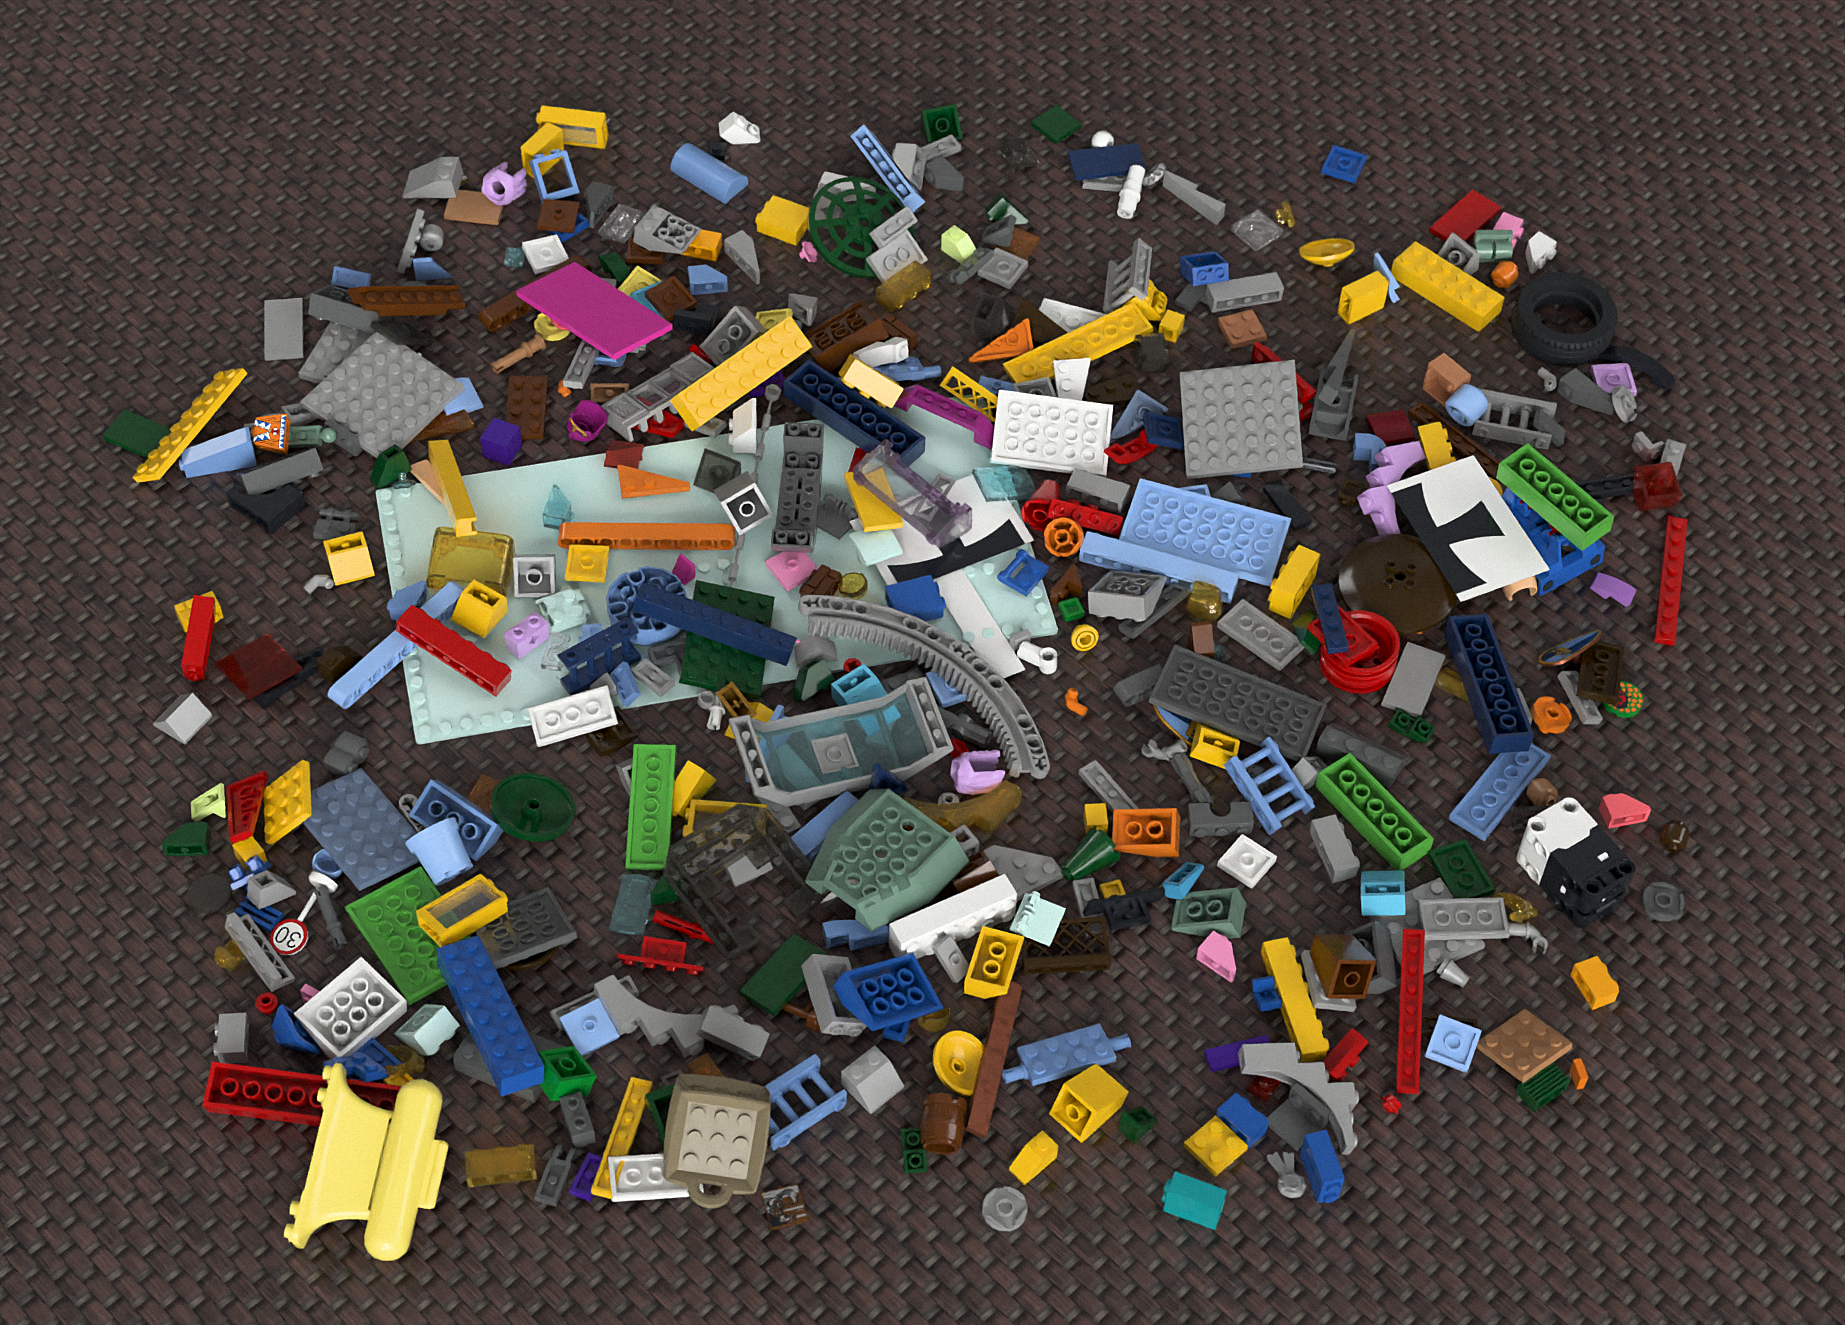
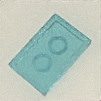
M1025 467L974 468L972 471L986 502L1028 499L1036 490Z

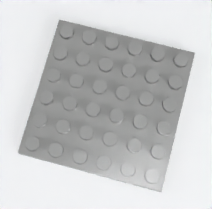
M379 328L302 399L300 403L303 408L323 422L331 419L358 436L360 447L378 458L381 452L395 444L403 449L465 388L462 383Z
M1295 360L1180 372L1187 479L1303 467Z

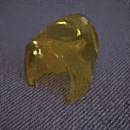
M1195 581L1187 602L1186 611L1200 620H1217L1223 612L1221 589L1206 582Z

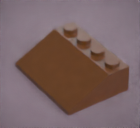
M862 300L804 334L812 345L806 352L815 364L829 373H833L836 368L843 365L850 354L853 355L854 352L877 341L884 342L889 337L880 318Z

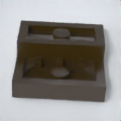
M619 706L614 707L618 724L584 734L600 757L619 750L638 737V733Z

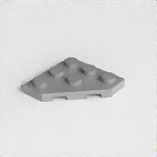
M997 845L983 850L999 876L1003 874L1007 876L1017 893V901L1023 899L1025 893L1037 892L1063 878L1061 868L1052 857Z

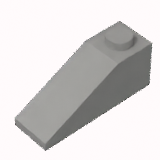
M741 230L724 239L725 253L758 285L760 283V271L754 241L750 235Z

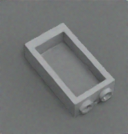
M812 954L801 967L821 1033L850 1035L852 1037L860 1035L867 1026L842 1004L833 987L843 972L852 970L849 958Z

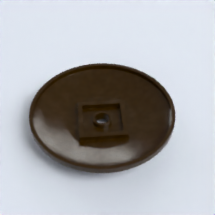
M1385 534L1361 542L1347 554L1339 572V592L1348 610L1376 613L1387 619L1395 627L1398 634H1413L1433 628L1451 613L1458 598L1421 539L1411 535ZM1400 575L1405 579L1400 581L1395 579V576Z

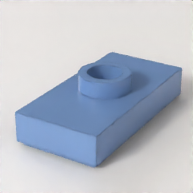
M334 266L331 284L345 288L369 286L371 274Z
M981 376L978 384L998 397L999 390L1014 392L1012 384L1015 383Z
M620 663L610 673V676L616 686L622 704L628 707L641 695V692L628 663Z

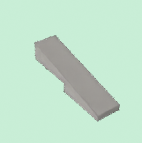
M1166 171L1164 173L1163 187L1215 225L1224 217L1225 203L1197 191V184Z

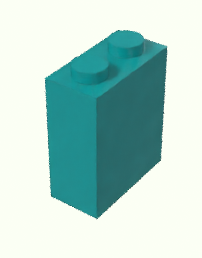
M1174 1172L1172 1179H1167L1163 1190L1162 1202H1165L1163 1211L1216 1230L1223 1211L1227 1190Z

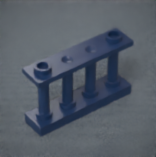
M626 617L557 654L558 659L569 671V674L562 677L560 682L570 696L588 689L603 674L608 672L610 675L620 663L626 662L630 666L641 660L640 653L629 640L630 637L639 633L630 619ZM622 643V646L612 651V647ZM604 652L602 657L595 660V656ZM587 661V665L577 669L578 665Z

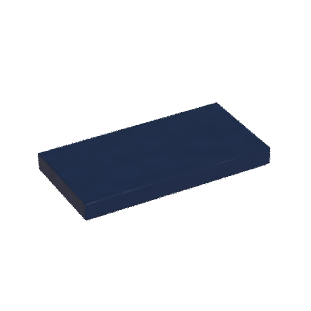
M1138 143L1068 151V158L1075 181L1128 175L1132 165H1139L1146 171Z

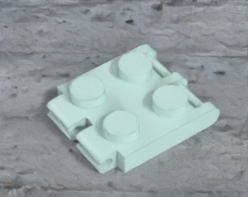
M570 588L534 602L541 612V617L549 623L550 634L586 623V619L592 616L580 589L573 591Z

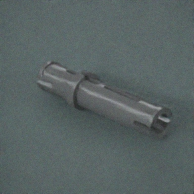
M318 887V889L314 890L327 925L326 931L330 933L334 949H343L344 946H348L342 930L343 923L338 919L328 887Z

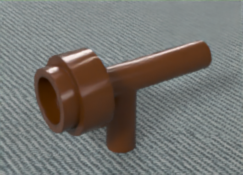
M812 1000L804 1009L788 1002L781 1008L806 1019L808 1028L815 1031L820 1030Z

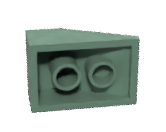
M1238 888L1188 892L1182 900L1176 899L1171 929L1172 931L1208 937L1215 931L1218 934L1224 935L1227 939L1240 938L1246 902Z

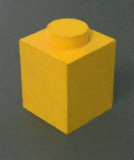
M1167 310L1159 325V338L1176 343L1184 326L1185 315Z
M1106 803L1085 804L1083 813L1085 834L1094 826H1097V831L1102 829L1107 834L1108 818Z
M253 836L232 845L236 858L247 871L250 869L245 862L250 857L257 854L263 863L267 861L264 850Z

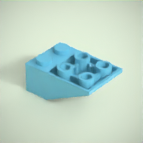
M862 664L831 684L832 699L839 706L881 698L887 695L878 678L865 664ZM895 705L881 713L886 727L902 717ZM875 716L852 720L868 738L880 731Z
M1404 870L1361 871L1362 916L1406 915Z

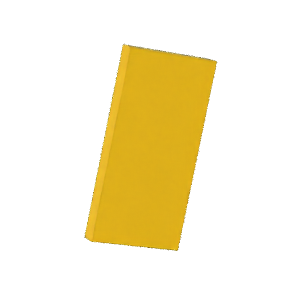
M882 468L844 473V480L864 532L903 527L902 518Z

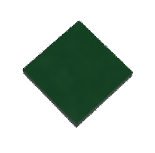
M1055 105L1032 120L1031 126L1054 144H1057L1080 129L1081 123L1058 105Z

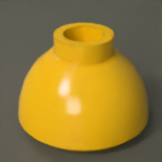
M1078 625L1071 634V643L1078 651L1090 650L1098 642V632L1090 625Z

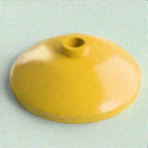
M1321 239L1303 245L1299 249V254L1306 261L1330 267L1351 255L1355 246L1352 241L1347 239Z
M964 1031L948 1032L937 1041L933 1051L934 1068L940 1080L951 1091L965 1096H971L973 1093L984 1045L973 1035Z

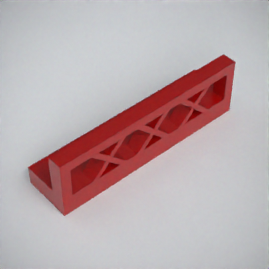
M1258 341L1253 344L1251 359L1256 364L1283 361L1267 346L1261 345ZM1296 373L1298 401L1304 404L1315 397L1317 391Z

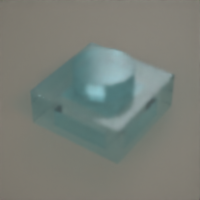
M507 247L504 265L523 267L525 259L523 249Z

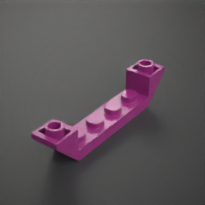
M917 384L903 388L904 390L894 404L895 407L907 412L912 405L929 411L973 431L974 442L991 450L994 426L984 414Z

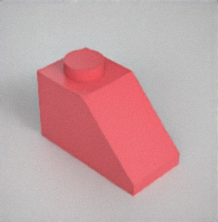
M1623 793L1608 794L1602 797L1599 805V811L1607 829L1647 821L1651 811L1650 806Z

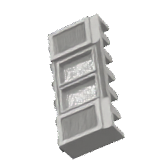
M690 353L671 364L669 368L601 405L607 414L608 421L606 424L632 442V427L638 424L639 429L642 432H646L648 430L646 419L654 416V420L661 423L664 419L662 410L668 406L671 412L674 414L678 413L670 400L712 371L714 367L695 353Z

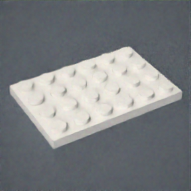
M999 390L990 463L1072 474L1074 469L1077 468L1106 477L1108 455L1104 453V449L1108 448L1110 443L1113 405Z

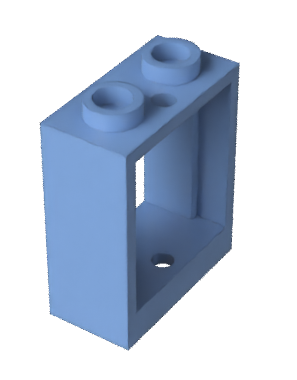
M560 148L550 151L551 155L544 156L543 153L533 156V160L529 161L542 204L544 199L558 200L579 193L567 150L561 151ZM562 157L571 187L547 194L538 163Z

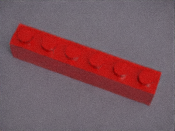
M411 605L397 620L396 632L493 696L497 697L511 680L512 670L507 664L500 663L490 653L480 650L472 641L465 640L458 632L444 626L440 620L433 619L427 615L423 609Z

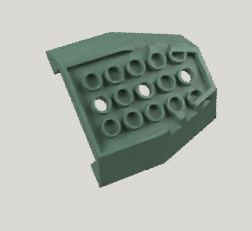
M870 789L829 829L805 883L820 894L827 889L856 909V921L870 931H873L930 903L969 863V859L954 835L890 789ZM910 825L913 827V830L906 831L902 827ZM884 852L887 856L880 858L875 853ZM857 879L859 883L852 885L848 880Z

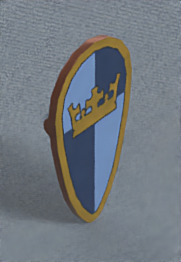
M1596 630L1558 644L1542 653L1538 658V662L1541 666L1545 667L1560 665L1567 661L1579 663L1581 661L1579 654L1596 643L1603 633L1601 630Z
M1152 705L1153 711L1160 722L1179 740H1184L1187 746L1191 748L1197 722Z

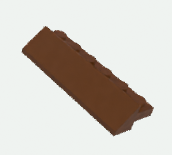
M461 285L361 286L347 290L354 304H360L364 311H376L378 316L445 315L447 309H464L466 302L459 293Z

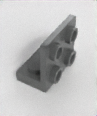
M1296 1083L1291 1087L1289 1098L1267 1117L1269 1121L1268 1126L1293 1149L1299 1151L1302 1148L1306 1134L1318 1132L1327 1125L1331 1111L1299 1083Z

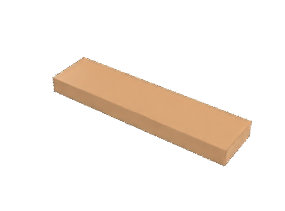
M425 459L410 465L412 468L410 472L446 507L432 464Z

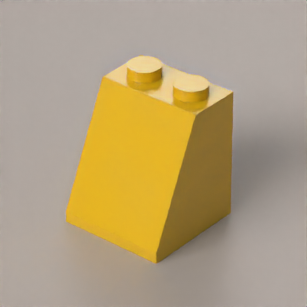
M1094 1064L1063 1084L1049 1115L1082 1143L1121 1108L1129 1091L1098 1064Z

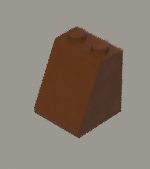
M1315 934L1310 949V956L1325 996L1333 999H1366L1377 960L1353 935Z

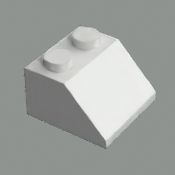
M756 398L750 399L733 411V419H729V430H733V433H729V445H733V453H756Z

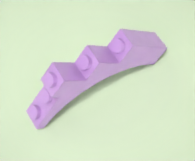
M1419 441L1386 447L1377 453L1375 458L1379 468L1366 476L1370 489L1357 497L1364 515H1371L1379 535L1401 534L1396 519L1395 498L1387 485L1398 482L1408 468L1414 467L1426 459Z

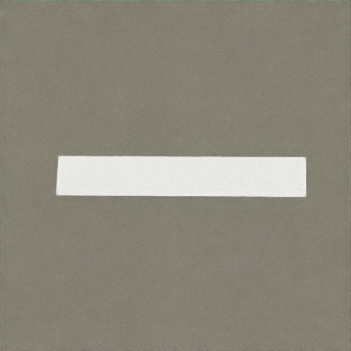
M962 569L933 579L934 582L938 583L939 595L944 597L947 608L962 632L969 631L975 635L974 640L969 643L976 654L989 663L1003 678L1025 670ZM990 628L994 631V636L992 638H985L982 635V631Z

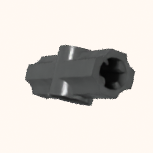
M938 707L946 730L953 739L960 741L965 739L982 748L987 747L992 737V731L975 724L966 714L956 715Z

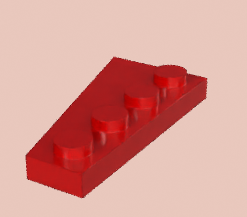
M265 770L226 786L229 838L233 844L244 841L254 834L268 779Z

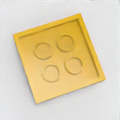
M301 760L265 788L263 813L266 843L273 845L312 815L309 762Z

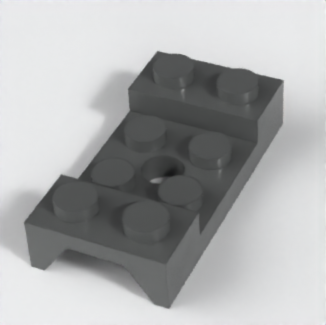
M1321 368L1308 434L1346 441L1359 375L1355 374L1347 380L1342 379L1339 393L1334 399L1339 403H1332L1330 406L1318 399L1319 394L1328 381L1322 377L1326 369Z

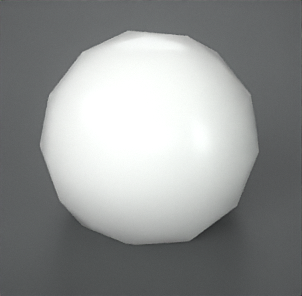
M1099 131L1092 137L1091 142L1093 148L1113 146L1114 140L1107 131Z

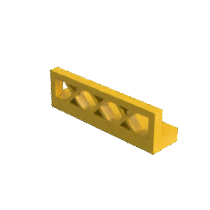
M952 366L940 386L995 423L992 409L997 408L998 397ZM953 376L958 379L959 387L950 388L947 386ZM971 388L973 397L964 398L963 389ZM986 398L988 407L979 408L977 399Z

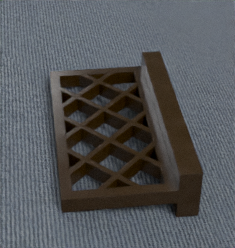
M1105 916L1061 919L1058 926L1060 932L1053 938L1051 945L1046 946L1044 949L1035 940L1023 936L1024 941L1021 947L1023 975L1110 970L1111 954H1109ZM1101 923L1102 930L1098 935H1095L1088 929L1091 924ZM1070 925H1077L1082 930L1076 936H1073L1066 929ZM1084 932L1093 938L1088 946L1078 940ZM1062 933L1072 940L1066 947L1057 941ZM1097 941L1104 947V953H1095L1090 948ZM1074 943L1084 949L1078 955H1074L1068 950ZM1052 944H1055L1062 950L1058 956H1052L1047 952ZM1031 945L1040 951L1037 957H1027V949Z

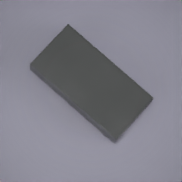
M1542 409L1535 411L1533 426L1541 433L1552 434L1551 441L1556 446L1563 445L1566 430Z

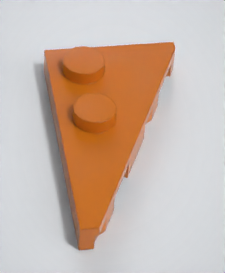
M1029 318L1023 320L1020 324L1008 330L1007 333L989 343L988 346L976 352L968 359L969 364L1015 358L1033 350Z
M618 465L622 499L690 491L689 482Z

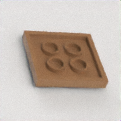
M1524 1009L1481 1038L1477 1043V1049L1524 1083L1572 1049V1042Z

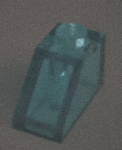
M553 485L542 514L543 524L546 528L559 530L560 524L573 522L574 512L571 510V503L557 485Z

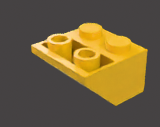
M1149 279L1147 297L1140 300L1138 297L1133 296L1122 307L1135 302L1147 320L1162 321L1168 299Z
M363 531L323 541L335 586L375 576Z
M473 580L462 591L451 621L484 639L508 613L506 597Z
M1197 722L1190 757L1225 769L1223 765L1229 759L1237 756L1240 740Z

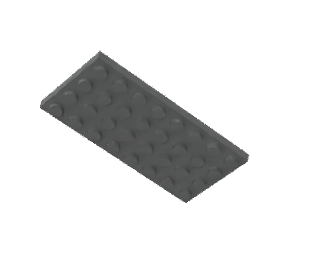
M1174 645L1148 702L1259 747L1270 736L1272 741L1278 745L1282 756L1297 762L1306 757L1327 704L1178 645Z

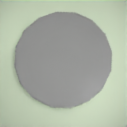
M1624 385L1614 387L1612 390V401L1617 415L1625 423L1635 420L1637 413L1634 414L1636 402L1633 394L1628 388L1625 389Z
M1003 1186V1188L992 1189L985 1196L982 1204V1215L986 1223L999 1231L1017 1229L1024 1223L1028 1212L1024 1195L1012 1187Z

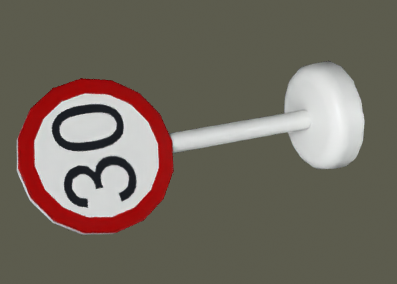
M312 871L309 875V881L316 889L321 886H327L329 893L336 891L338 886L329 877ZM315 893L312 894L297 920H283L272 929L270 945L278 954L285 956L294 955L306 945L308 930L302 921L317 898Z

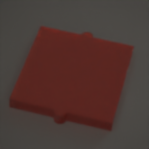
M611 440L608 451L605 452L604 467L618 469V465H624L638 469L640 461L643 460L644 445Z

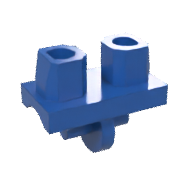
M256 854L245 862L250 870L245 872L240 863L232 866L228 871L232 879L231 888L235 890L245 885V889L248 891V878L270 868L269 862L263 863Z

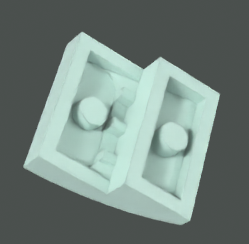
M890 529L870 532L860 530L849 534L850 542L858 550V556L866 566L903 554L897 539Z

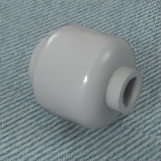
M429 224L420 230L419 243L424 250L434 252L442 247L444 234L439 226Z

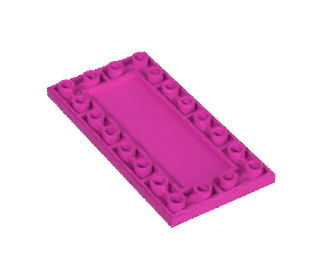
M576 262L516 290L519 298L613 360L619 359L622 355L634 351L636 348L672 330L670 322Z

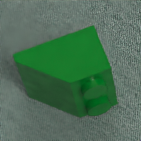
M575 1046L537 1052L544 1065V1083H541L540 1087L551 1102L558 1101L561 1097L580 1091L582 1097L588 1096L597 1075Z

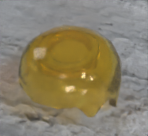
M846 573L839 581L838 590L844 598L860 600L868 591V581L863 573Z
M943 1007L941 1011L918 1017L917 1021L922 1028L929 1032L941 1031L949 1023L951 1008L947 1007L945 1009Z

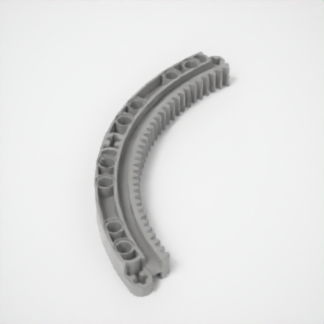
M804 595L800 598L798 610L801 614L808 616V632L811 636H814L815 632H817L820 637H822L823 633H826L827 637H830L831 633H833L835 638H838L839 634H841L843 639H846L848 635L851 640L857 637L859 642L865 639L866 644L873 641L874 646L880 643L883 649L886 646H889V651L896 649V654L904 652V657L910 655L912 661L918 659V664L924 662V668L931 666L932 673L938 671V677L944 675V681L951 680L950 686L957 685L956 691L962 690V696L968 694L967 701H973L972 707L978 706L977 713L982 712L981 718H987L985 723L991 724L989 729L994 730L993 736L998 737L996 742L1001 743L999 748L1003 749L1002 755L1006 756L1005 762L1008 763L1007 769H1010L1008 773L1010 776L1017 778L1020 773H1029V771L1033 777L1038 779L1047 776L1050 769L1048 756L1043 740L1029 712L1004 678L964 643L936 626L890 607L837 596Z

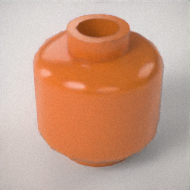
M1511 261L1500 262L1491 273L1492 282L1498 288L1511 287L1519 276L1518 267Z

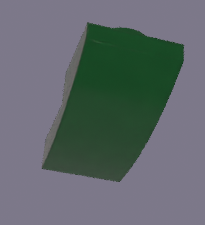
M615 252L598 257L605 274L610 273L612 279H617L616 286L621 285L631 274L627 265Z
M1399 708L1387 725V727L1397 733L1425 744L1436 728L1420 716L1414 719Z
M901 1129L905 1174L928 1172L926 1149H923L921 1144V1129Z

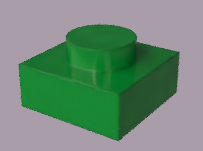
M1077 597L1058 602V608L1065 622L1084 617L1085 612Z

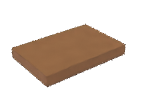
M458 190L456 198L448 199L444 219L499 225L504 205H495L482 192Z

